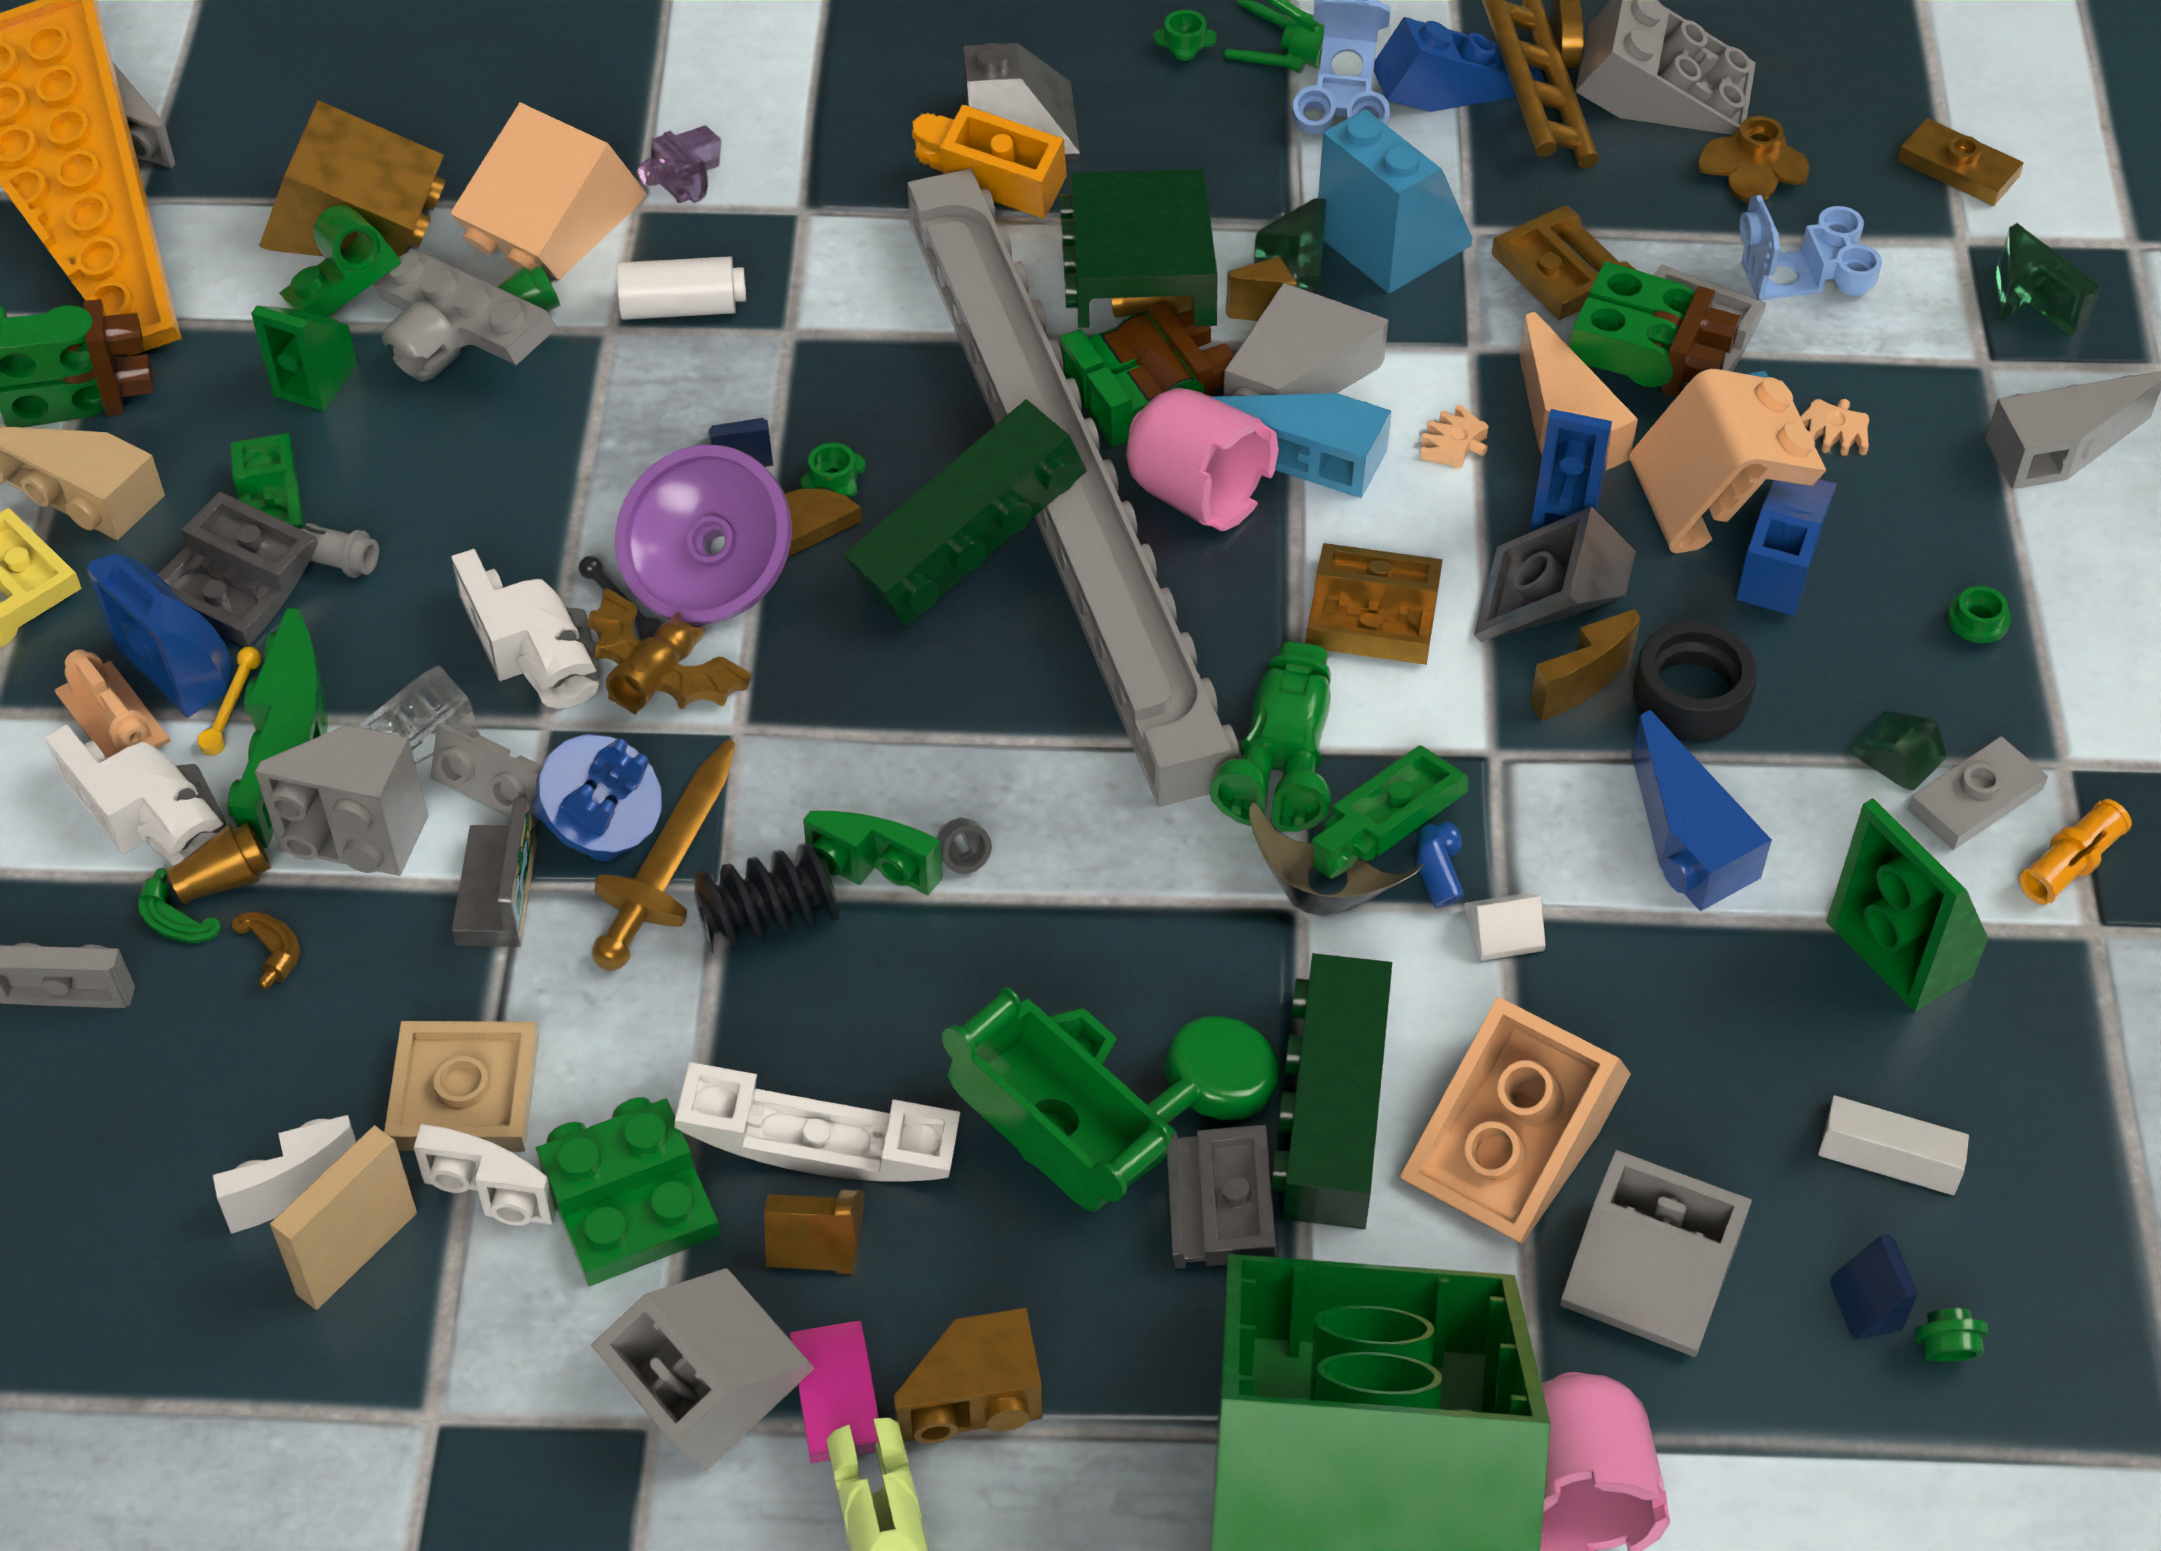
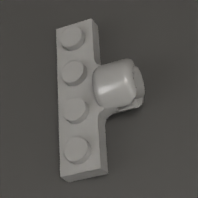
M414 248L410 249L406 254L399 256L398 258L402 263L373 284L383 301L404 311L384 329L382 343L385 347L388 344L394 346V362L405 373L420 382L434 379L460 355L462 347L466 345H475L517 365L557 329L548 311Z

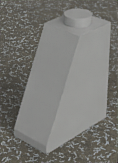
M1283 283L1225 369L1223 396L1338 393L1380 368L1385 358L1388 319Z

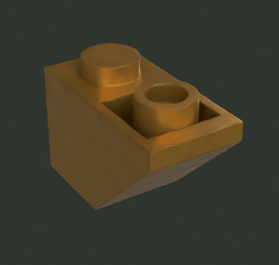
M1027 1308L959 1318L951 1323L894 1395L896 1422L899 1423L903 1442L916 1440L920 1443L934 1444L946 1441L960 1432L984 1428L998 1432L1012 1431L1024 1426L1031 1420L1042 1419V1384Z

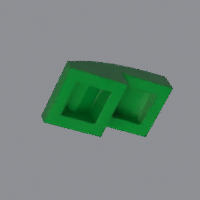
M290 433L231 442L232 473L238 500L298 529H305Z

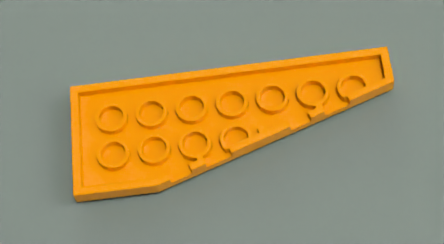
M37 0L1 12L0 186L85 301L101 299L106 316L138 313L143 335L144 352L182 339L98 1ZM142 352L129 353V354H125V355H126L127 357H130V356H133V355H136V354H139V353H142Z

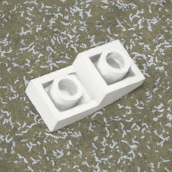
M348 1115L330 1120H311L299 1128L278 1133L283 1153L282 1157L267 1161H247L238 1165L233 1170L213 1175L217 1199L231 1234L275 1219L356 1143Z
M420 1125L414 1144V1151L425 1184H432L441 1190L452 1193H462L468 1189L478 1190L484 1215L494 1217L505 1224L522 1226L535 1222L553 1225L556 1212L548 1178L532 1164L513 1152L476 1136L443 1127Z

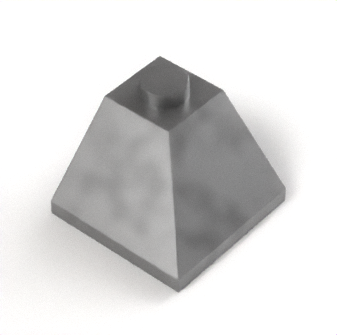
M986 43L983 45L963 46L966 106L1064 138L1066 162L1080 161L1071 81L1018 43Z
M1592 506L1497 546L1474 636L1479 641L1484 642L1573 617L1601 605H1609L1616 602L1619 598L1626 596L1636 551Z

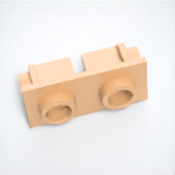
M83 649L75 650L66 657L65 677L68 683L54 690L55 694L88 738L97 744L106 759L129 746L141 742H146L156 749L171 742L169 736L111 661L103 664L97 654L86 652Z

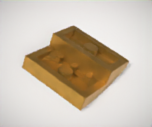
M1323 543L1316 573L1314 597L1307 624L1305 644L1317 645L1326 651L1427 665L1443 559Z

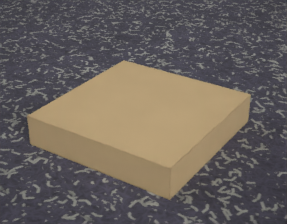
M401 1021L384 1130L387 1135L395 1140L398 1151H414V1144L420 1125L425 1124L467 1133L492 1142L511 1152H525L539 1042L536 1022Z
M374 1125L270 1223L296 1295L316 1311L417 1214L395 1140Z

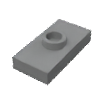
M2001 736L1912 795L1908 810L1949 847L1955 850L2042 791L2048 775Z

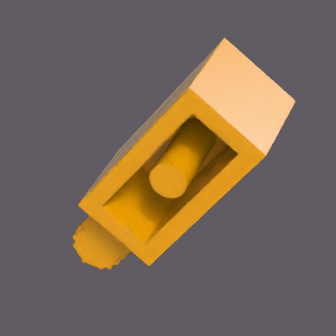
M963 104L954 120L941 115L935 116L934 113L929 114L927 112V114L921 113V116L912 121V137L915 139L916 144L915 156L916 159H919V163H924V166L928 164L930 168L942 171L943 174L971 168L980 189L988 188L993 202L1046 219L1067 177L1064 138Z

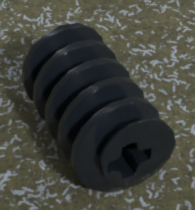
M808 843L798 845L795 865H793L786 853L779 849L773 851L771 855L770 872L767 871L759 858L754 856L746 861L744 879L730 863L722 865L718 886L707 871H698L695 875V902L702 929L712 954L714 935L718 933L722 934L732 949L738 948L740 927L747 926L757 942L763 941L765 920L772 919L783 935L789 934L791 913L794 912L800 915L808 928L815 926L816 906L823 905L833 921L840 919L838 901L827 863L822 856L820 858L817 856Z

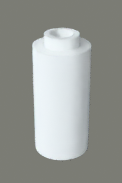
M732 256L620 262L617 264L618 298L622 320L735 314L736 302L746 301L744 267L733 268Z

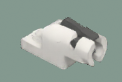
M475 549L451 556L459 597L499 681L524 674L538 692L542 703L547 707L555 709H566L580 705L597 693L599 686L597 680L600 679L598 660L594 658L595 648L590 628L587 627L588 620L585 610L565 607L557 593L542 579L522 581L503 588L497 571L495 569L485 571Z
M68 725L44 737L59 776L122 855L147 842L174 866L227 826L225 818L196 764L175 765L163 752L146 742L129 746L106 759L94 741L83 745Z

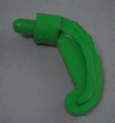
M164 868L157 869L153 878L145 880L139 897V914L149 928L166 938L184 943L208 942L219 935L221 924L216 918H207L199 924L166 903L170 886L166 883L168 875Z

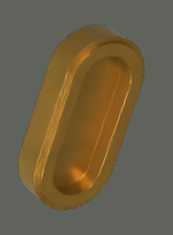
M1552 0L1551 26L1566 68L1576 69L1580 66L1583 52V20L1580 0Z

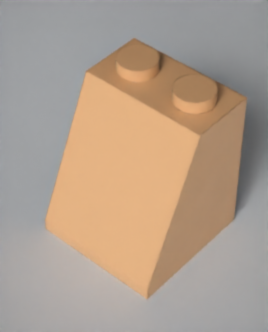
M520 102L450 214L465 230L462 238L472 247L487 255H492L496 249L506 254V260L517 269L525 266L527 270L541 265L547 275L559 280L643 201L647 193L608 143Z

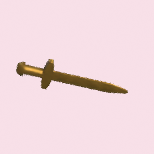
M726 740L697 769L634 879L602 874L596 878L594 892L605 902L619 910L607 934L596 938L592 947L593 960L600 968L607 971H615L626 965L631 957L628 948L643 921L673 927H681L685 923L686 908L674 898L664 893L726 783L735 749L734 741Z

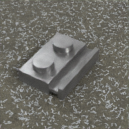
M1266 1125L1197 1131V1136L1177 1138V1133H1175L1167 1151L1172 1253L1175 1269L1186 1268L1187 1262L1206 1261L1207 1266L1226 1265L1228 1254L1277 1257Z

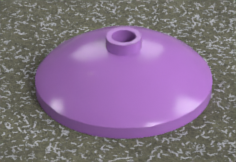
M696 445L683 448L654 463L637 479L628 492L619 512L615 532V549L619 569L632 593L655 613L670 619L675 613L679 612L681 620L691 625L723 622L753 607L768 593L777 581L790 550L792 538L791 513L786 496L778 481L761 463L739 450L721 445ZM724 536L725 544L722 550L711 554V543L716 538Z

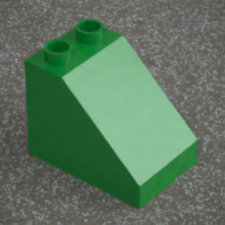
M1228 1254L1209 1551H1540L1551 1423L1515 1275Z

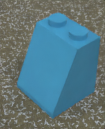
M1367 109L1323 132L1315 234L1388 294L1392 293L1471 246L1472 236L1443 170Z

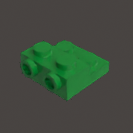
M644 1097L629 1099L621 1103L613 1111L612 1119L588 1128L581 1122L562 1124L550 1132L546 1140L547 1143L535 1147L541 1172L548 1178L553 1203L588 1287L721 1236L716 1215L694 1169L690 1148L682 1131L674 1127L676 1117L667 1098L652 1104L649 1099Z

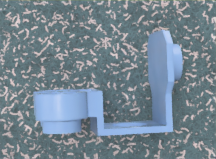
M1315 0L1314 20L1324 25V37L1317 85L1301 89L1293 101V120L1301 131L1308 134L1323 133L1333 125L1336 116L1348 119L1364 109H1367L1387 126L1389 125V103L1382 94L1371 91L1377 34L1378 30L1389 27L1391 7L1379 0ZM1345 51L1356 53L1363 62V69L1357 76L1336 75L1331 67L1333 58ZM1310 109H1318L1322 111L1324 116L1320 120L1312 121L1308 120L1304 114Z
M1750 196L1748 210L1742 213L1740 217V235L1745 245L1741 263L1757 299L1766 300L1823 292L1825 280L1834 279L1838 289L1847 295L1860 296L1867 293L1878 281L1882 259L1873 248L1859 244L1864 226L1861 215L1855 210L1844 206L1826 208L1821 212L1816 225L1806 226L1800 251L1779 253V233L1762 196ZM1777 265H1782L1793 269L1798 275V280L1792 284L1782 285L1771 281L1768 277L1775 274Z

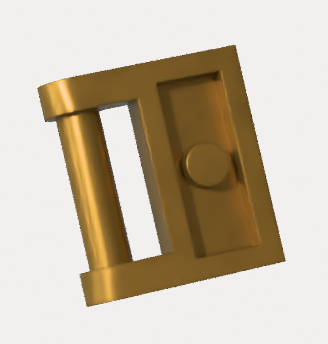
M1570 206L1559 207L1494 237L1491 253L1559 321L1581 311L1604 261L1636 270L1626 261L1619 262L1581 226L1582 218ZM1565 242H1567L1587 263H1585Z

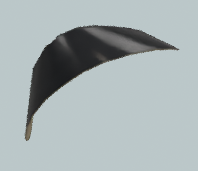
M1252 802L1250 806L1249 817L1252 832L1265 861L1292 905L1306 913L1327 916L1350 911L1413 876L1424 866V864H1421L1398 876L1381 872L1363 860L1357 859L1353 868L1345 871L1347 884L1341 892L1335 895L1318 894L1308 886L1306 880L1307 872L1312 868V862H1314V846L1311 843L1295 841L1277 832L1257 804Z

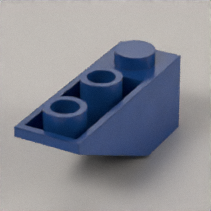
M1403 17L1374 62L1373 72L1387 101L1429 112L1516 97L1497 42L1490 41L1478 33H1470L1468 35L1447 29L1436 21H1427L1425 23ZM1529 66L1533 80L1547 84L1541 70Z
M1818 479L1813 486L1777 480L1773 481L1747 551L1736 600L1789 615H1796L1837 483Z

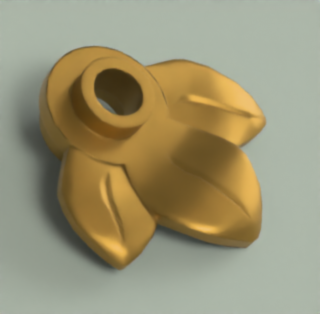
M1752 116L1741 123L1740 127L1734 131L1733 136L1711 140L1700 154L1698 170L1705 174L1728 177V188L1733 196L1749 204L1750 196L1761 195L1764 201L1768 200L1774 194L1779 182L1792 185L1805 184L1809 173V164L1802 153L1787 146L1783 128L1776 120L1766 116Z

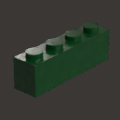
M1025 399L843 555L864 589L906 627L922 612L930 609L943 594L964 576L977 569L985 558L1012 535L1021 531L1033 517L1054 499L1068 491L1075 481L1087 472L1086 467L1070 435L1030 401Z
M1312 953L1309 979L1296 978L1291 1018L1305 1020L1303 1035L1289 1034L1285 1074L1298 1076L1297 1091H1283L1278 1132L1292 1133L1290 1151L1276 1149L1272 1191L1285 1193L1282 1220L1366 1229L1371 1195L1393 962Z

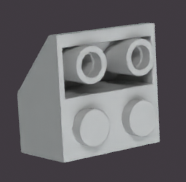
M345 725L261 761L255 771L280 851L288 852L300 859L312 860L318 858L346 864L364 873L378 871L401 876L429 817L409 737Z
M1615 1150L1592 1207L1561 1298L1560 1306L1696 1358L1738 1246L1752 1199Z
M727 1268L644 1294L591 1344L593 1349L669 1441L705 1470L713 1466L815 1369Z

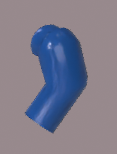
M1447 821L1437 826L1429 823L1422 827L1416 835L1417 865L1424 864L1419 872L1434 908L1451 905L1465 897L1450 857L1456 855L1461 849L1462 840L1457 827Z

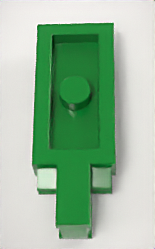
M1417 746L1332 806L1333 816L1324 824L1325 830L1312 839V845L1314 846V862H1312V867L1331 880L1353 868L1358 857L1367 862L1374 859L1376 854L1378 856L1465 795L1468 792V775L1425 747Z

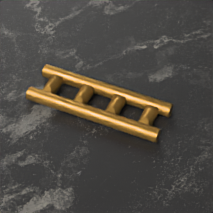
M1482 0L1537 156L1548 157L1557 150V146L1573 150L1579 167L1586 169L1596 165L1599 161V156L1542 0H1523L1521 6L1506 2L1505 0ZM1515 27L1530 31L1534 44L1520 41ZM1529 66L1544 70L1549 84L1533 80ZM1543 106L1559 110L1563 124L1549 121Z

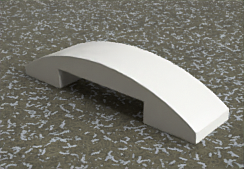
M693 1062L688 1063L674 1127L707 1144L758 1162L835 1178L895 1182L949 1178L960 1118L959 1111L893 1099L890 1113L755 1089L757 1074Z

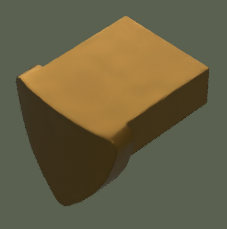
M841 1190L838 1198L768 1194L764 1209L766 1267L836 1271V1274L852 1275L861 1231L865 1193L860 1190Z

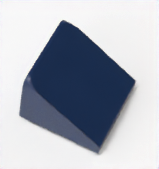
M1890 1234L1879 1236L1841 1267L1831 1279L1834 1295L1849 1331L1856 1339L1903 1330L1918 1295L1897 1243Z

